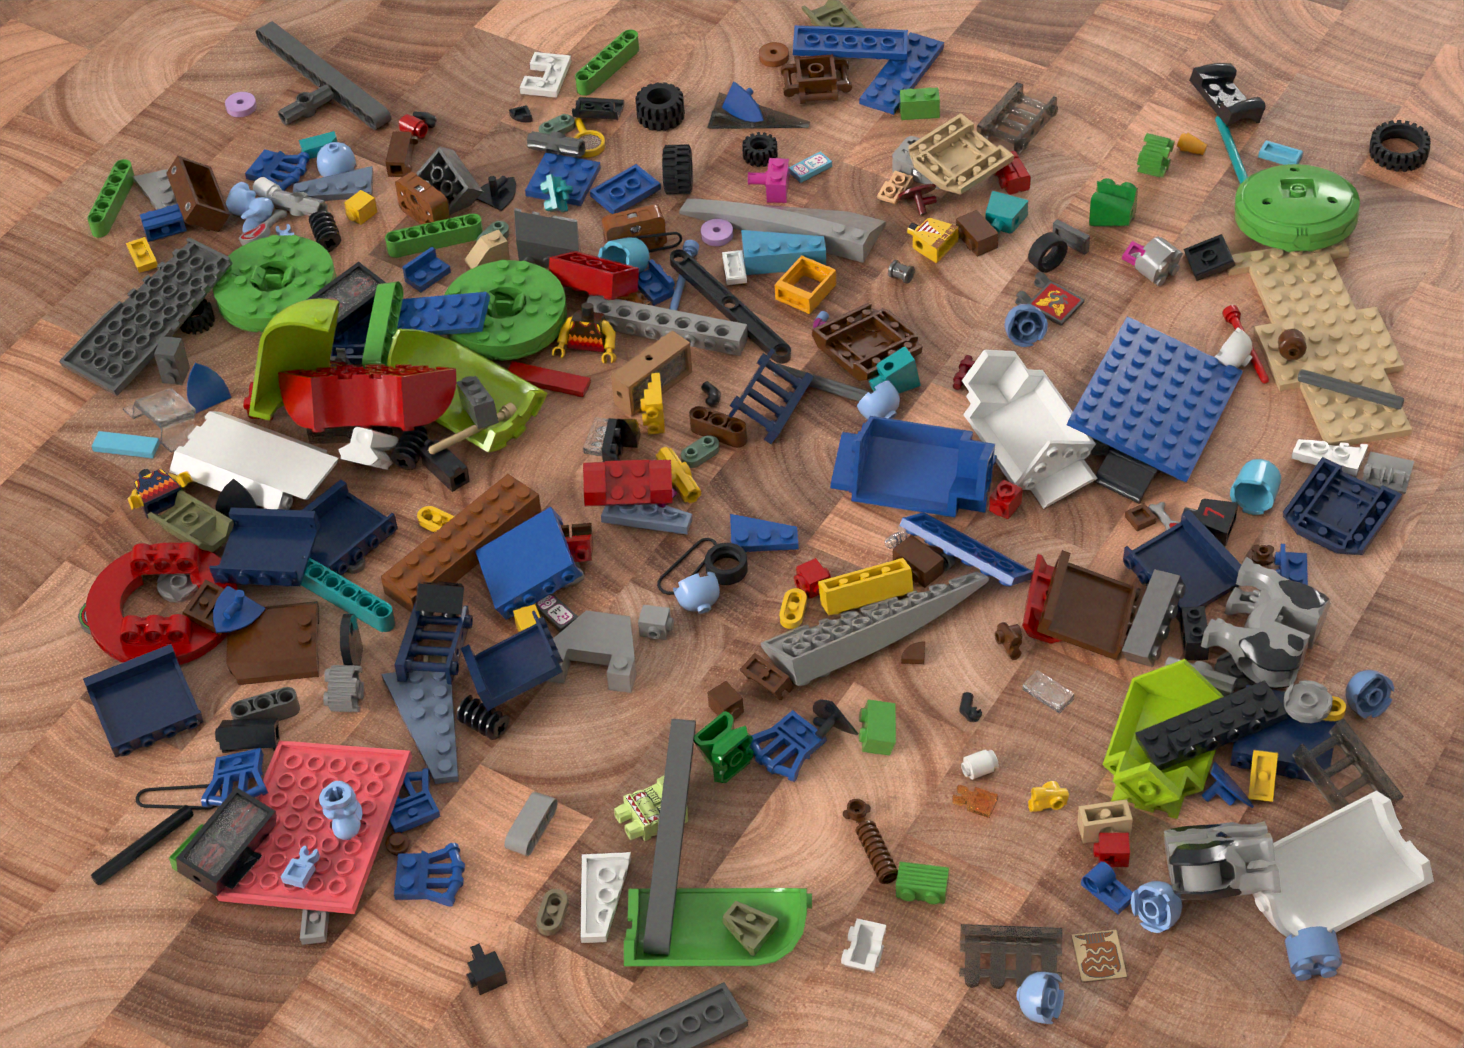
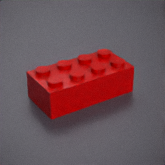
M578 251L552 256L549 259V271L557 277L563 287H572L574 291H587L588 295L592 296L601 295L606 300H615L616 297H627L630 293L638 292V267Z

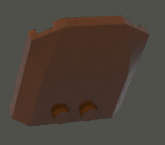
M869 303L812 329V337L817 347L858 381L868 380L878 375L876 365L899 349L906 346L910 354L915 357L922 353L923 348L922 344H919L918 334L914 329L891 311L884 308L881 310L871 308L872 304Z
M318 601L266 606L264 612L252 624L240 630L227 632L226 664L230 673L236 678L238 685L319 677Z

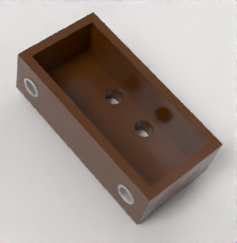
M177 155L166 174L184 222L219 233L229 218L230 213L212 168Z

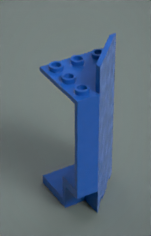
M870 416L867 422L863 423L862 429L858 431V434L847 432L841 434L830 488L849 491V493H852L851 501L949 517H956L959 509L985 513L988 492H990L993 478V466L997 455H994L995 444L972 440L973 431Z

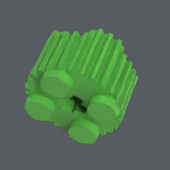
M1147 133L1144 138V142L1147 143L1143 145L1142 151L1139 153L1137 172L1164 178L1166 170L1169 169L1171 159L1168 157L1170 152L1173 151L1175 141L1170 138Z

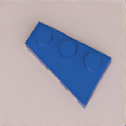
M730 514L731 543L739 545L745 552L798 549V531L796 526Z

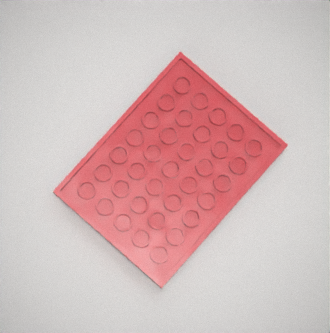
M279 740L263 778L269 793L264 796L261 794L255 798L276 811V825L254 851L261 854L262 857L233 889L225 887L218 895V901L355 914L413 757L411 752L407 750ZM334 781L348 783L353 788L357 801L362 807L359 832L350 840H342L334 835L332 820L323 814V808L320 805V793L327 785ZM303 846H307L308 855L312 854L314 849H318L320 858L314 863L316 870L305 888L282 882L281 875L292 858H300L299 852Z

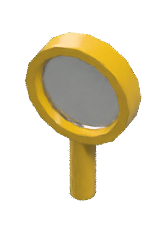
M576 118L574 122L579 133L574 138L583 139L586 142V150L581 157L588 158L600 155L606 147L604 136L598 131L586 130L582 119Z

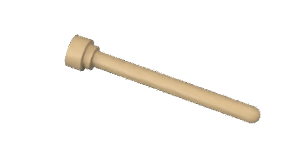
M508 403L501 407L499 413H497L499 422L502 420L507 421L517 411L514 404ZM473 425L430 446L428 451L430 454H436L490 426L478 429L476 425Z

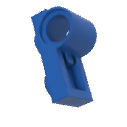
M1098 863L1081 879V886L1115 913L1120 914L1131 904L1133 892L1116 879L1114 870L1107 863Z

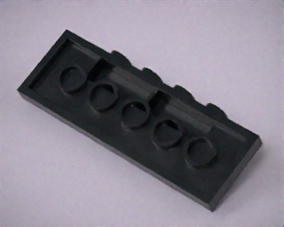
M1264 680L1135 733V737L1150 762L1161 771L1287 720L1288 713Z

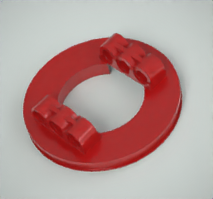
M168 542L152 545L139 543L133 546L132 551L110 563L95 579L86 600V618L91 635L97 645L106 654L119 662L124 663L171 644L179 665L193 661L214 649L227 636V632L219 635L190 621L187 616L182 614H174L170 617L149 615L142 618L136 615H128L123 618L122 610L126 600L137 588L144 585L141 575L190 574L192 584H196L198 589L205 580L224 589L230 586L236 591L238 590L237 584L215 583L209 567L219 565L221 558L210 551L199 549L196 544L190 542Z

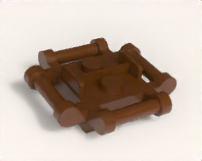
M833 54L806 57L794 56V64L781 66V74L784 78L785 86L783 88L784 96L792 97L795 94H799L800 104L821 100L838 101V90L844 93L852 90V83L849 81L848 61L844 59L834 60ZM837 69L840 71L841 81H837ZM792 73H796L798 84L792 85Z

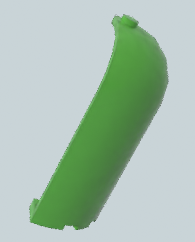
M650 888L629 889L628 921H632V929L626 930L624 939V966H758L776 962L791 952L803 935L807 909H812V893H807V888H677L669 955L643 952ZM735 901L779 919V926L755 956L750 955L723 924V915Z

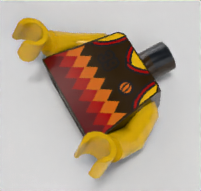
M583 303L581 311H575L573 317H569L561 327L557 339L559 344L553 348L552 355L555 356L556 350L561 349L562 355L560 358H563L566 355L564 345H567V349L604 353L601 356L604 364L607 363V356L610 355L611 363H615L617 358L613 350L615 349L616 333L610 323L606 321L603 313L594 312V305L592 303Z

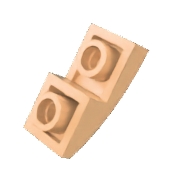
M894 171L889 182L885 181L877 195V199L896 204L900 201L897 198L898 194L910 188L913 183V176Z

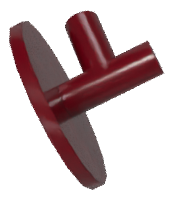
M925 184L903 191L898 194L897 198L898 200L914 198L919 215L927 214L925 206L937 203V198L935 195L922 198V195L935 190L936 185Z

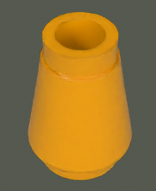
M1183 132L1176 147L1180 148V151L1204 155L1208 145L1189 132L1187 134Z

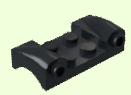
M1213 63L1193 68L1189 81L1226 126H1231L1236 121L1244 118H1250L1255 123H1260L1266 104L1260 97L1247 99L1233 83L1237 70L1231 63Z

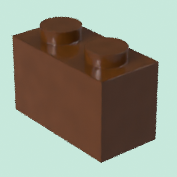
M978 210L956 218L958 238L962 239L970 251L972 250L977 257L998 248V232Z
M910 535L893 548V561L904 558L911 567L912 580L924 588L944 573V558L913 535Z

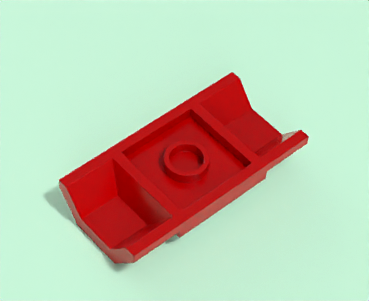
M622 460L583 463L585 507L673 504L671 460Z
M1037 554L1029 585L1022 626L1029 637L1052 644L1062 640L1037 632L1054 567L1047 565L1043 556Z

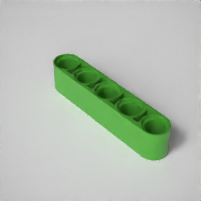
M630 29L622 32L575 74L576 89L579 95L587 96L593 93L639 52L637 31Z
M127 159L119 160L114 164L87 217L91 233L94 237L101 238L109 233L134 183L133 176L135 175L132 164Z
M473 213L394 230L385 236L389 256L397 258L425 252L431 247L439 249L475 241L483 232L480 215Z
M399 281L377 285L362 358L364 369L368 364H384L387 366L388 354L393 342V336L397 331L404 295L403 286Z

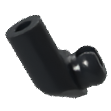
M413 112V116L423 120L429 128L435 127V122H437L436 116L428 112Z
M704 382L701 389L708 394L705 403L710 407H715L716 403L720 402L721 392L710 382Z
M964 692L959 712L969 722H977L982 717L981 709L977 711V707H972L973 694Z

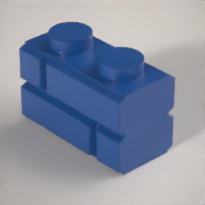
M178 204L140 214L148 242L187 231Z

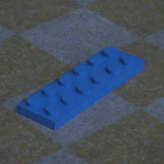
M794 25L793 55L818 56L833 54V57L907 60L908 30Z
M910 32L907 43V60L889 59L861 95L859 104L894 115L900 107V90L914 89L944 49V42Z
M487 292L403 299L397 329H416L437 335L482 332L490 295Z
M924 512L903 517L899 526L905 528L908 534L919 536L925 539V543L942 548L945 554L956 556L962 559V563L979 568L982 574L999 579V583L1010 587L1031 580L1033 570Z

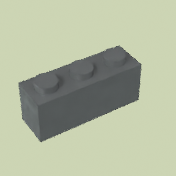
M468 376L456 383L461 405L478 429L499 423L494 400L477 376Z

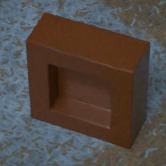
M1145 503L1125 511V518L1136 531L1156 524V516Z

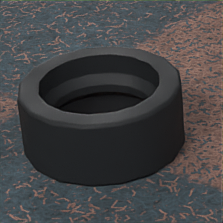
M1054 232L1045 233L1032 244L1028 253L1029 262L1040 272H1050L1064 260L1068 250L1067 243Z
M733 543L714 545L705 555L706 574L708 572L715 573L720 585H733L740 582L748 572L746 552L742 547ZM723 558H732L739 562V565L730 570H722L713 566L716 561Z

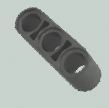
M283 687L239 700L232 704L230 712L233 720L278 718V721L297 715L300 711V704L295 689Z

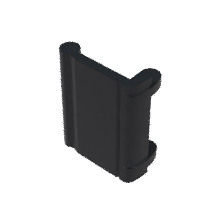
M579 97L576 100V108H572V116L576 118L618 120L625 101L622 99Z
M1112 447L1095 475L1098 479L1093 482L1140 504L1152 480L1161 470Z

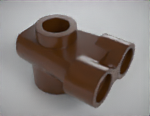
M1006 622L999 623L997 631H995V640L997 644L1004 646L1006 653L1012 660H1017L1022 654L1019 649L1023 638L1021 628L1018 624L1009 626Z

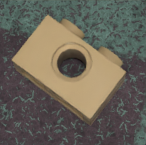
M1127 799L1079 806L1077 824L1083 843L1098 841L1099 833H1129V836H1131L1133 818Z

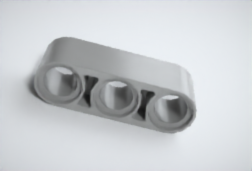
M535 791L532 792L510 828L504 847L529 856L553 818L558 800Z

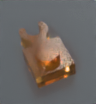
M964 785L957 786V793L963 796L954 794L952 796L954 804L959 806L966 804L967 811L990 818L998 801V794L977 787L971 792Z

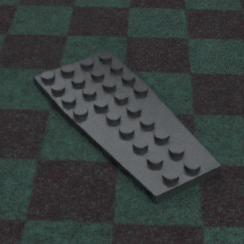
M187 238L188 243L180 250L176 248L172 252L173 257L166 264L162 261L157 266L159 270L153 276L147 275L142 279L144 284L137 290L133 288L127 293L128 299L123 303L118 301L60 359V364L71 372L118 396L155 357L154 353L161 337H172L233 264L230 257L192 238Z

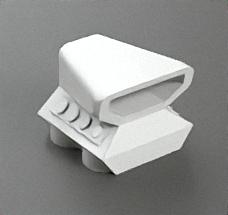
M356 427L353 430L350 444L338 449L341 455L340 459L388 470L393 462L384 451L395 448L398 438Z

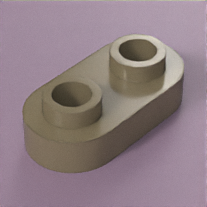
M549 890L542 899L536 923L538 931L543 935H555L562 927L568 908L567 894L563 890Z

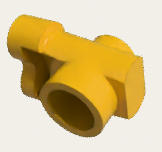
M1049 781L1042 787H1033L1031 789V799L1028 801L1029 811L1039 812L1047 808L1059 810L1064 805H1067L1069 792L1067 788H1060L1056 781Z

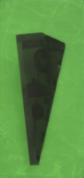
M719 92L707 126L709 129L809 128L810 121L759 105L764 121H744L722 108L727 95Z

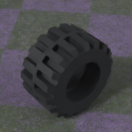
M656 82L655 84H648L647 87H643L641 91L637 92L635 98L637 119L644 128H649L652 131H666L669 128H675L676 125H680L682 120H684V97L679 87L666 82Z
M689 144L665 145L663 148L662 173L663 187L666 195L691 194L693 188L692 150Z

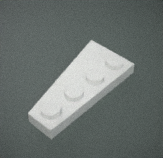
M631 852L582 855L581 943L607 942L630 865Z

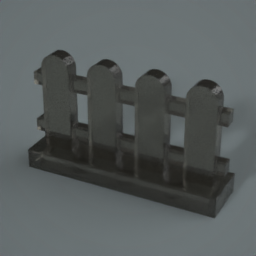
M961 924L960 943L963 944H960V952H965V968H960L959 976H964V982L968 987H977L980 977H989L990 984L995 989H1000L1005 985V978H1015L1016 986L1019 988L1029 975L1036 972L1056 973L1062 979V972H1057V956H1062V928ZM980 953H990V969H980ZM1006 954H1016V970H1006ZM1031 955H1041V971H1031Z

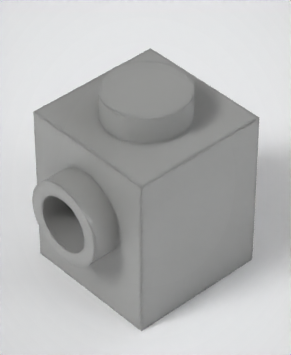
M643 605L638 620L640 637L666 640L668 632L672 631L674 627V618H671L670 608Z

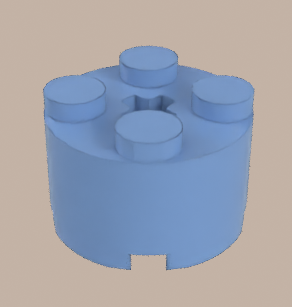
M1308 927L1298 930V936L1292 938L1290 934L1285 939L1291 972L1296 976L1297 980H1308L1311 978V975H1321L1323 978H1330L1337 974L1336 969L1342 965V958L1336 932L1333 929L1332 932H1328L1327 927Z

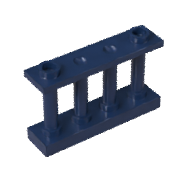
M772 348L767 355L763 353L756 364L759 367L741 396L738 397L736 395L731 402L730 407H732V410L728 415L732 418L737 410H740L764 426L768 432L764 440L769 444H772L779 435L814 377L806 372L802 379L800 377L796 378L772 362L770 358L775 352ZM765 367L790 383L794 391L787 392L762 375L761 372ZM755 382H759L784 399L785 406L781 405L779 407L754 390L752 387ZM748 395L775 413L774 416L777 419L770 421L743 403L746 396Z
M414 604L395 662L397 682H407L409 673L413 671L445 672L447 684L452 685L454 675H458L459 672L458 662L462 652L461 648L464 646L468 629L472 628L473 616L469 615L468 606L465 605L462 609V615L456 618L419 615L420 611L415 610ZM428 624L457 626L456 632L423 630L424 626ZM423 639L453 641L451 648L418 645ZM418 655L448 657L446 663L413 661L414 657Z

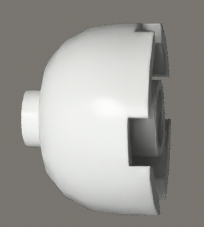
M1238 327L1224 343L1220 352L1215 355V358L1225 366L1232 365L1239 368L1243 365L1245 367L1252 359L1250 353L1253 346L1250 337Z

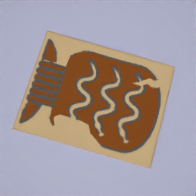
M1117 930L1072 934L1082 982L1127 977Z

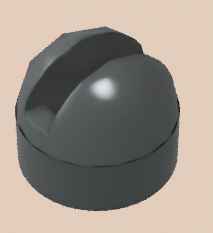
M944 552L939 554L944 558V571L951 569L955 564V557Z

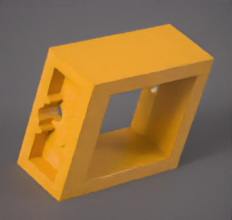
M801 255L775 284V300L811 314L836 286V270ZM803 275L821 282L812 293L794 286Z

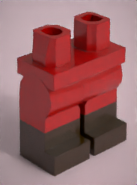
M592 523L572 524V537H570L569 525H561L574 562L592 561L594 544Z

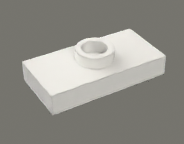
M742 250L722 252L727 285L747 283Z

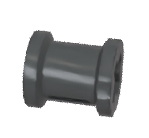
M894 260L888 269L889 277L902 279L906 284L910 283L915 273L914 266L903 265L899 260Z

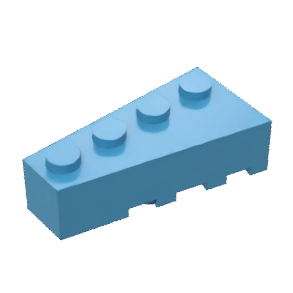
M741 230L746 275L787 272L801 255L826 266L824 236Z

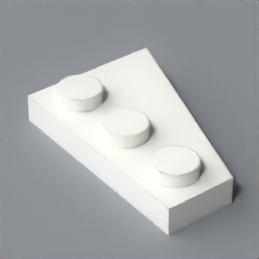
M1298 439L1292 453V459L1317 465L1321 458L1324 457L1341 465L1343 472L1356 476L1367 453L1368 445L1360 444V447H1349L1348 443L1340 442V446L1328 445L1325 441Z

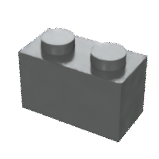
M162 336L154 353L162 383L183 385L190 369L182 338Z

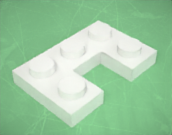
M534 52L530 62V70L545 71L543 78L524 76L520 86V94L557 98L571 64V56Z

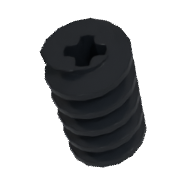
M322 211L315 212L309 216V224L316 242L328 252L333 251L341 243V235L333 215L330 212Z
M422 425L415 426V430L404 431L392 452V462L402 469H415L416 463H418L419 457H421L419 449L424 447L425 441L429 439L427 430Z
M472 695L465 697L457 709V719L459 722L465 723L470 728L472 727L473 730L483 736H487L490 740L499 738L506 731L510 722L508 715H503L501 711H496L495 708L487 711L481 700L478 698L473 699Z

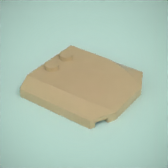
M961 113L908 146L909 155L915 169L940 189L960 195L1014 161L1012 153L1002 145L994 146L974 130V123Z

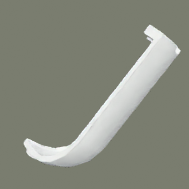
M1375 791L1274 842L1275 861H1251L1247 869L1267 868L1269 865L1276 864L1279 870L1281 893L1260 891L1254 893L1253 896L1258 909L1263 912L1268 921L1284 936L1288 937L1291 934L1292 938L1299 935L1298 930L1308 927L1322 926L1327 927L1328 932H1332V929L1338 932L1434 882L1430 861L1416 849L1410 840L1405 842L1398 831L1402 827L1396 817L1391 800Z

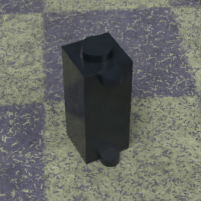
M427 439L424 443L425 446L419 449L422 464L452 492L470 482L467 466L447 448L436 454H430L428 451L429 447L440 441L438 439L434 441Z
M278 718L222 720L215 730V740L219 742L222 753H228V750L257 748H273V751H275L280 740Z

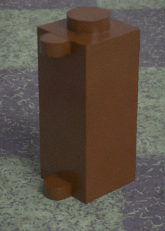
M392 132L385 161L388 177H403L412 171L410 163L414 145L418 144L419 141L418 137L412 136V132Z

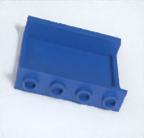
M552 507L547 508L475 551L494 607L506 620L514 616V610L534 605L536 602L583 575L574 563L561 528V525H563L562 518Z

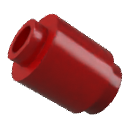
M410 114L404 115L399 120L401 132H412V136L418 138L426 136L428 125L423 120Z

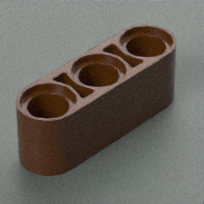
M695 406L689 411L690 428L693 433L703 437L714 436L720 443L735 448L746 445L747 428L743 420L735 417L731 418L724 413L703 406Z

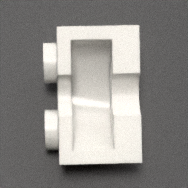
M857 918L855 927L851 926L849 929L848 941H851V946L848 950L844 949L841 964H844L846 967L875 973V967L879 966L884 945H882V941L886 933V925Z

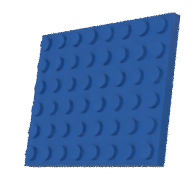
M1127 316L1066 425L1187 483L1243 371L1232 365L1225 366L1219 363L1217 358Z

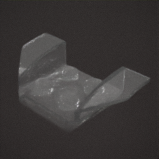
M172 388L137 399L134 404L123 408L133 419L146 415L161 429L160 443L171 453L176 451L179 446L184 447L189 441L188 435L193 431L196 409Z

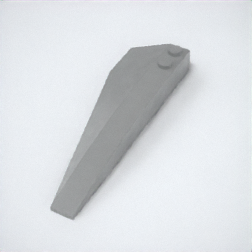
M687 198L679 210V214L704 221L712 219L726 220L731 223L734 229L824 236L826 253L864 263L886 225V221L848 211Z
M973 572L949 580V585L929 586V591L917 593L915 590L907 593L908 597L898 600L897 597L873 603L861 607V612L859 613L848 611L841 613V618L836 620H829L828 618L818 620L819 625L809 628L808 624L802 625L760 644L778 669L790 677L792 683L798 686L807 685L817 677L828 676L831 671L870 655L916 631L986 584L989 581V577L979 572Z

